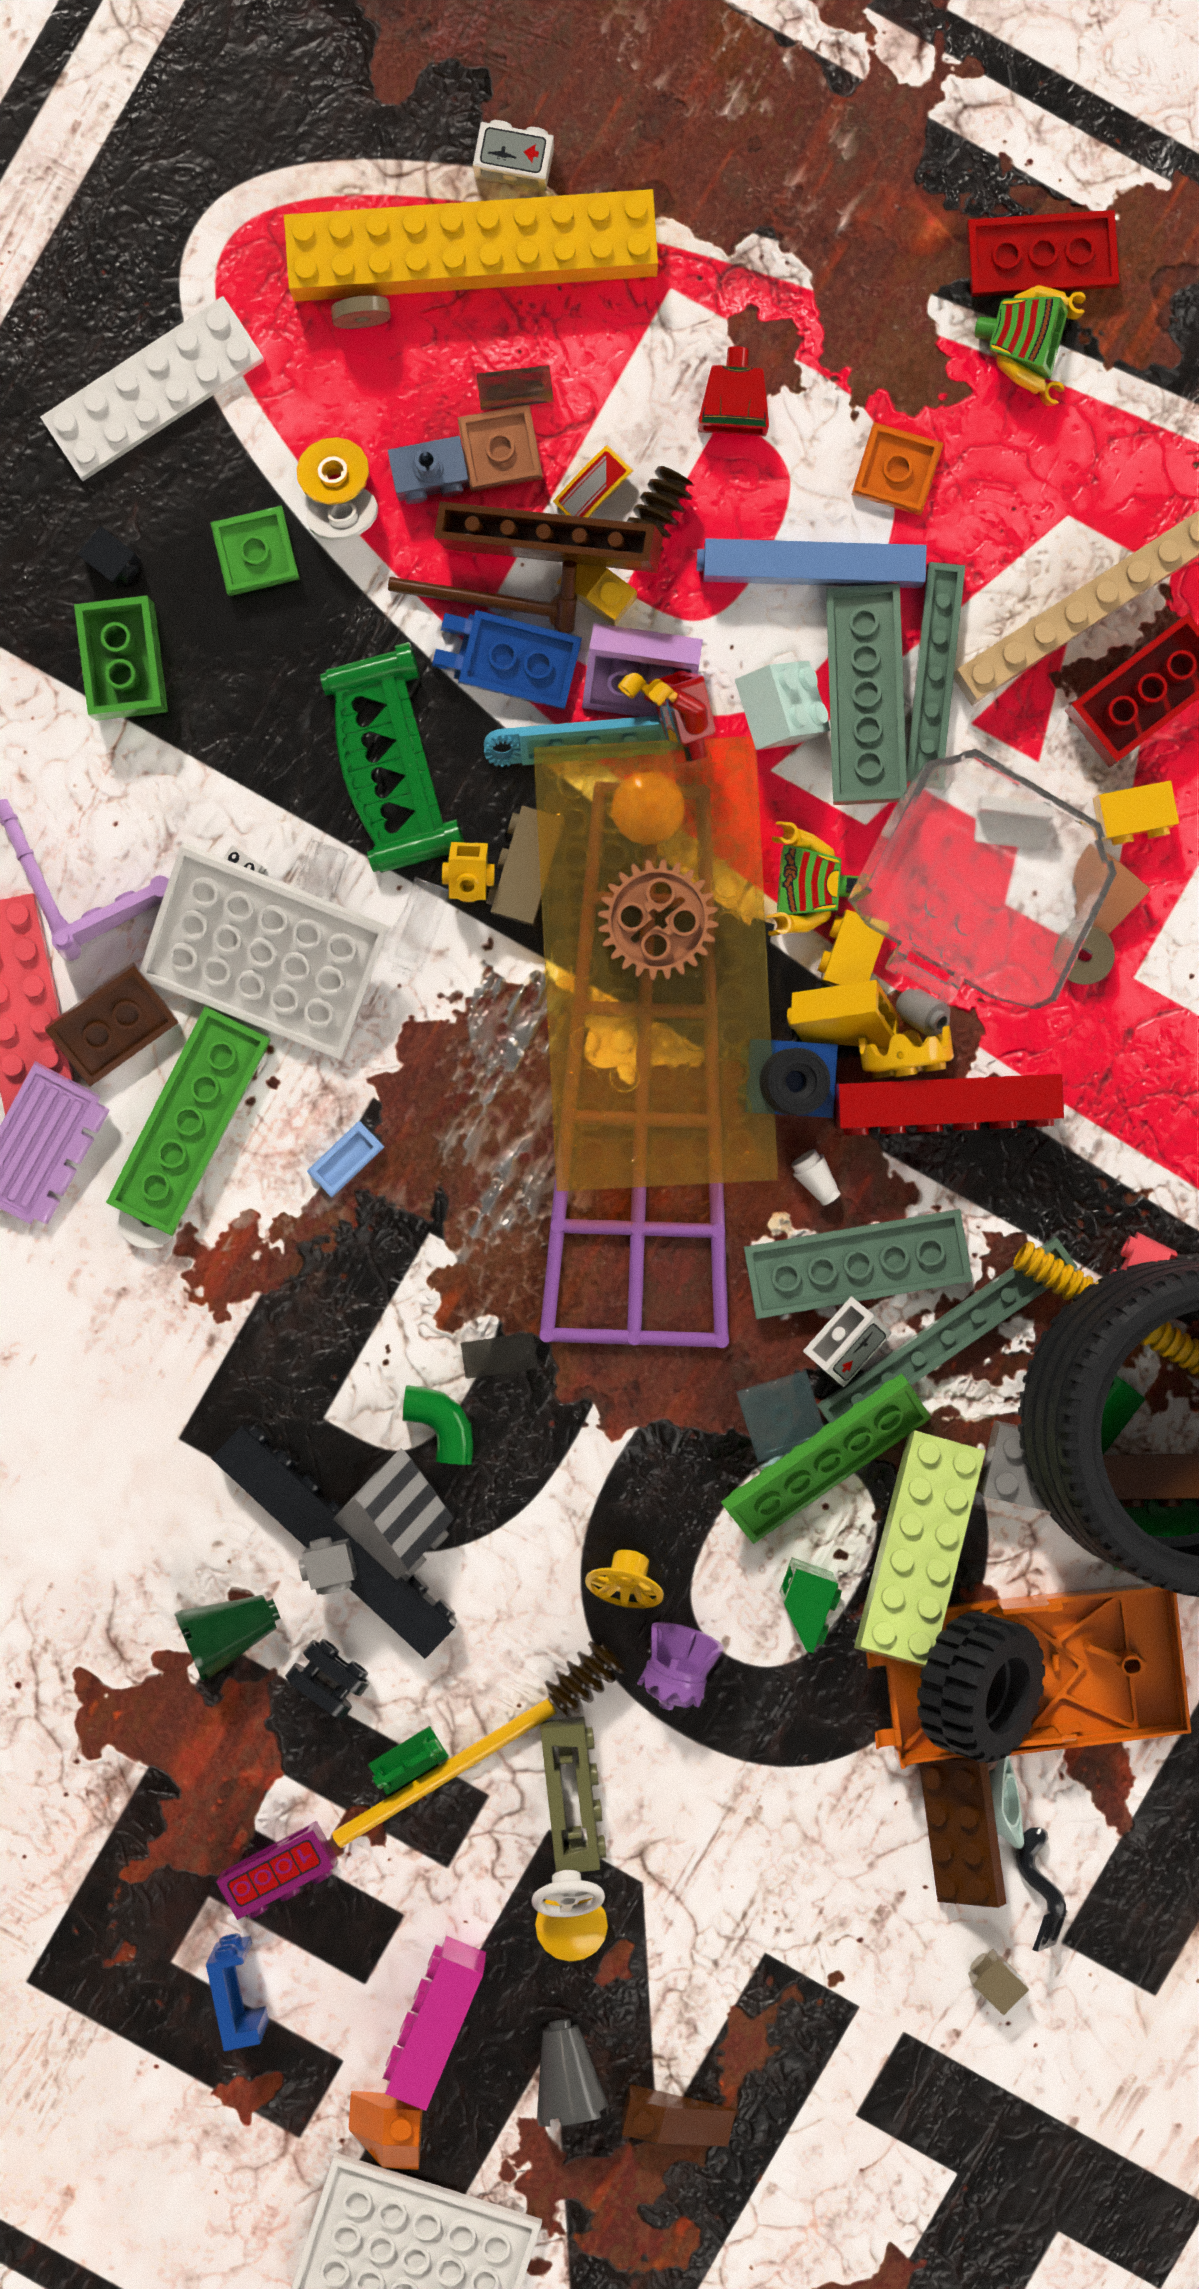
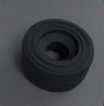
M791 1048L778 1051L765 1062L761 1070L759 1079L761 1094L767 1104L779 1113L786 1115L808 1114L821 1106L829 1093V1070L825 1062L816 1053L808 1049ZM792 1071L799 1072L804 1080L802 1089L796 1093L790 1091L786 1085V1078Z

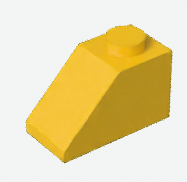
M577 564L575 585L577 600L610 625L616 626L637 599V590L606 567ZM560 577L559 580L556 582V584L559 585L560 587H561V577Z

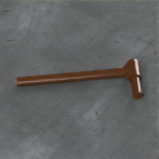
M566 560L562 563L560 592L552 598L551 602L396 577L389 578L388 591L549 617V621L556 631L571 633L575 629L577 595L575 594L577 563L572 560Z

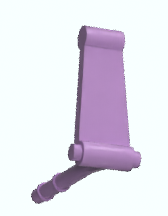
M8 799L0 800V823L4 826L17 854L16 858L20 861L47 919L52 935V945L64 960L74 961L78 959L81 955V945L159 904L161 905L169 879L159 875L151 880L149 886L137 892L131 890L122 893L115 898L114 903L104 908H93L85 912L81 919L69 924L60 914L33 856L34 851L30 849L17 821V814H14Z

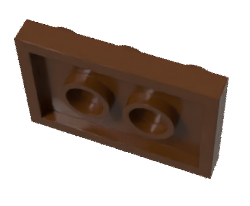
M133 962L46 1025L45 1031L91 1087L170 1030L179 1021Z

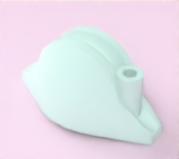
M1007 1756L1000 1759L996 1767L989 1771L997 1835L1004 1837L1013 1847L1021 1849L1024 1845L1020 1798L1010 1757Z

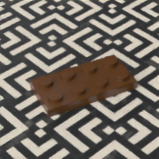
M966 1757L919 1763L937 1902L1000 1908L1007 1904L988 1763H980Z

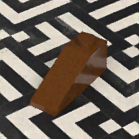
M630 2084L622 2116V2135L661 2144L728 2147L736 2109Z

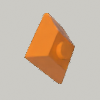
M351 2091L349 2131L382 2168L419 2170L423 2110L385 2093Z

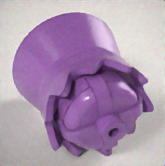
M668 1622L653 1623L651 1625V1658L647 1661L637 1684L642 1685L645 1682L646 1691L659 1700V1706L663 1709L673 1710L674 1705L688 1708L694 1704V1706L699 1707L701 1700L704 1699L707 1673L718 1660L724 1650V1646L715 1638L690 1627Z

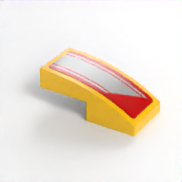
M606 445L569 482L553 502L566 515L590 518L606 499L611 498L634 470L609 445Z

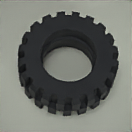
M979 1611L968 1612L950 1621L946 1625L947 1629L941 1631L936 1637L935 1646L929 1649L926 1656L928 1659L925 1668L922 1667L920 1674L922 1682L917 1692V1698L920 1700V1706L917 1707L918 1716L922 1721L920 1723L921 1727L935 1746L980 1763H992L1006 1758L1011 1754L1012 1749L1018 1748L1023 1742L1022 1737L1024 1734H1028L1032 1727L1031 1721L1034 1715L1037 1716L1040 1707L1038 1705L1039 1698L1043 1696L1044 1685L1042 1684V1679L1045 1676V1666L1042 1664L1044 1654L1039 1646V1641L1026 1626Z

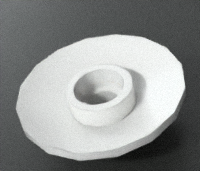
M363 488L356 497L341 504L327 505L313 500L307 509L306 521L310 531L319 538L330 541L347 540L362 534L371 527L377 518L378 504L374 495Z

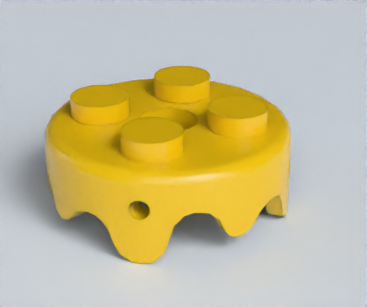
M943 1026L942 1033L936 1036H929L924 1042H922L919 1033L915 1030H907L903 1034L893 1035L890 1039L889 1048H877L875 1044L868 1045L865 1037L858 1038L862 1069L865 1072H872L873 1079L914 1075L919 1071L946 1069V1062L951 1061L954 1057L950 1026Z

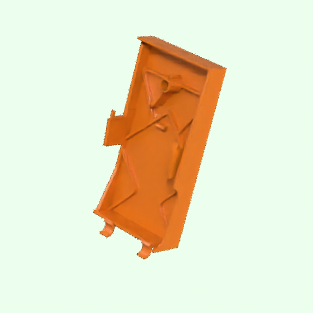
M1144 1583L950 1604L947 1606L942 1631H945L947 1629L946 1625L958 1618V1616L968 1612L979 1611L1026 1626L1033 1632L1040 1643V1648L1043 1650L1044 1659L1042 1664L1045 1666V1676L1042 1679V1684L1044 1685L1043 1696H1040L1038 1702L1040 1707L1037 1716L1034 1715L1031 1721L1032 1727L1028 1734H1024L1022 1737L1023 1742L1018 1748L1012 1749L1009 1756L1191 1733L1177 1593ZM866 1652L868 1669L875 1666L886 1667L892 1728L875 1732L876 1749L894 1746L895 1757L901 1769H906L908 1765L964 1757L935 1746L921 1727L920 1723L922 1721L918 1716L917 1707L920 1706V1700L917 1698L918 1688L921 1687L922 1679L920 1674L922 1667Z

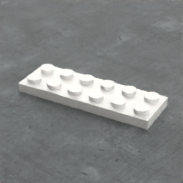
M222 296L40 418L79 477L84 481L263 363L265 359L224 296Z

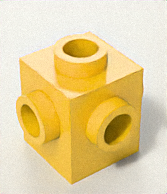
M451 842L449 862H443L442 884L449 885V899H459L463 902L486 900L487 886H494L495 864H488V843Z

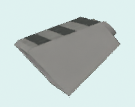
M400 1448L377 1470L333 1520L395 1579H398L405 1572L413 1575L427 1559L423 1556V1553L430 1546L435 1550L447 1538L449 1533L445 1529L454 1518L412 1459Z

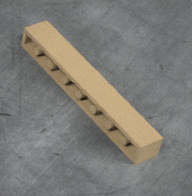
M1199 510L959 667L954 672V680L970 705L973 706L1199 557Z

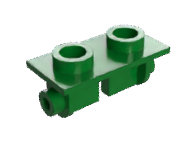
M428 1726L368 1763L375 1775L372 1777L375 1785L379 1790L383 1788L388 1795L442 1762L449 1755L431 1726Z

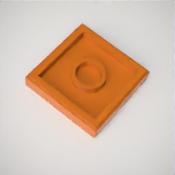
M873 422L851 495L921 516L943 443Z

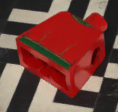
M741 346L728 347L726 366H711L699 416L698 432L767 437L769 417L764 371L761 368L748 367V348Z

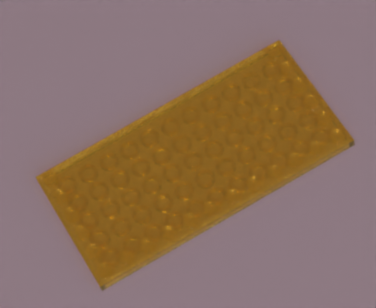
M752 736L706 738L704 742L708 755L695 761H686L682 744L669 740L534 747L557 1191L778 1180L775 1110L764 1100L759 1084L761 1070L765 1062L772 1056L757 752ZM648 859L651 861L654 869H658L661 860L665 859L667 870L671 871L675 864L679 862L681 864L679 874L683 876L693 869L694 874L691 881L694 884L705 880V884L700 890L701 894L713 893L714 895L706 902L707 907L718 908L716 913L708 916V920L717 922L718 927L707 929V933L715 938L714 943H702V946L708 952L707 956L695 953L693 956L698 965L693 967L687 962L683 963L685 974L682 976L675 968H672L669 980L665 979L662 970L657 971L654 980H650L649 970L644 969L641 975L636 977V965L634 964L623 970L622 965L625 960L623 956L614 960L610 958L616 950L615 946L603 947L602 945L610 937L609 933L598 932L599 927L608 924L606 919L598 917V912L609 910V906L601 902V898H613L614 895L609 890L608 884L611 883L620 887L622 883L618 873L622 872L630 878L633 876L631 865L635 864L641 872L645 871V864ZM656 884L649 891L650 897L655 903H665L671 897L670 889L664 884ZM679 897L660 914L654 911L650 912L651 921L634 934L631 940L633 942L639 941L657 925L664 929L666 927L664 923L665 918L684 903V899ZM629 907L621 913V921L627 927H637L642 922V914L637 908ZM680 912L673 920L675 928L680 932H689L694 928V919L689 913ZM651 936L645 941V950L651 956H660L666 950V943L659 936Z

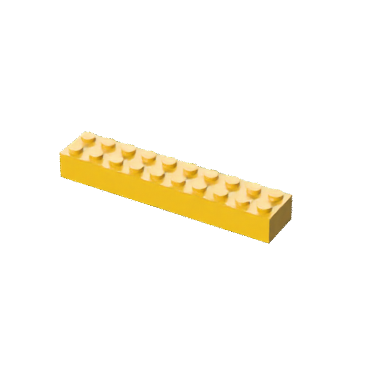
M653 189L284 214L288 284L293 301L657 277L658 271Z

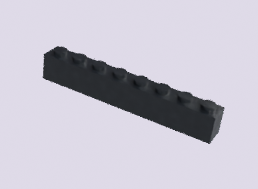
M244 1423L211 1459L305 1548H309L310 1542L319 1538L331 1537L332 1542L349 1538L357 1570V1576L351 1581L352 1587L349 1589L416 1652L426 1659L456 1627L457 1620L453 1618L456 1614L455 1611L442 1599L436 1602L427 1593L429 1590L427 1584L417 1575L413 1574L410 1577L407 1573H404L401 1577L395 1579L333 1520L344 1506L335 1499L330 1502L320 1493L323 1488L312 1476L306 1474L303 1477L293 1468L296 1462L282 1449L276 1452L267 1443L269 1437L261 1428L255 1424L250 1427Z

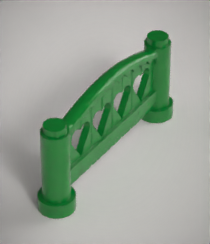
M410 642L396 645L395 651L327 669L326 673L320 674L325 695L333 694L335 696V732L340 767L352 804L364 828L374 842L373 850L367 851L373 872L380 871L383 873L449 855L451 842L465 843L458 820L455 819L444 823L442 820L406 681L420 677L416 657ZM358 697H364L387 705L367 727H360L357 724L359 713L353 709V702ZM369 732L396 740L380 760L375 763L367 760L366 753L368 748L362 743L363 736ZM376 768H383L405 775L404 779L386 798H380L376 794L378 784L372 780V772ZM386 803H392L415 811L396 833H388L385 829L387 819L382 816L381 809Z

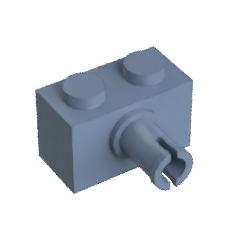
M460 436L388 450L398 501L405 500L406 504H417L426 501L428 495L441 493L442 497H452L462 494L464 488L470 487Z

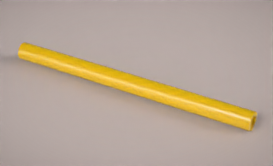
M549 1698L543 1700L332 1832L336 1844L340 1848L344 1847L556 1715L557 1711Z

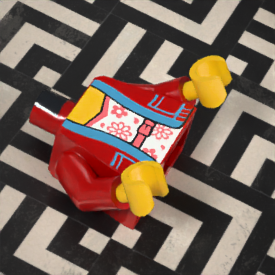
M679 671L649 681L648 684L638 673H631L622 679L618 684V688L626 696L633 699L641 691L644 694L643 699L655 705L665 737L669 741L682 744L686 761H695L708 755L703 737L714 734L716 729L704 676Z

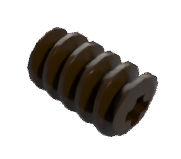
M657 466L654 472L658 479H650L647 484L651 492H643L640 496L644 505L638 504L633 509L637 518L629 517L626 522L655 525L663 538L670 539L672 535L665 529V525H678L679 522L673 517L672 513L673 511L679 513L686 511L679 500L680 498L692 500L693 496L686 488L687 486H694V484L685 476L668 467Z
M589 1641L588 1646L592 1653L589 1656L579 1650L577 1652L580 1660L579 1665L568 1660L566 1662L570 1672L568 1675L557 1670L555 1672L559 1681L557 1685L548 1680L544 1682L550 1698L571 1720L573 1717L570 1709L577 1713L583 1711L580 1699L591 1703L594 1701L592 1690L598 1693L604 1692L605 1687L602 1679L608 1683L615 1682L616 1677L613 1669L622 1674L626 1672V1668L620 1659L603 1642L599 1646Z

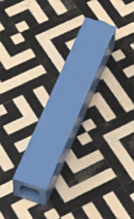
M705 538L704 549H697L696 571H703V582L826 586L900 584V588H922L926 581L927 545Z

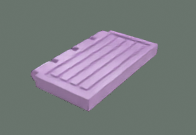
M36 1061L0 1125V1209L29 1224L33 1222L34 1218L48 1224L60 1203L59 1199L48 1194V1192L51 1190L56 1194L64 1196L77 1172L75 1167L65 1162L66 1159L77 1164L82 1163L95 1139L93 1136L82 1131L85 1127L98 1133L110 1109L98 1103L100 1095Z

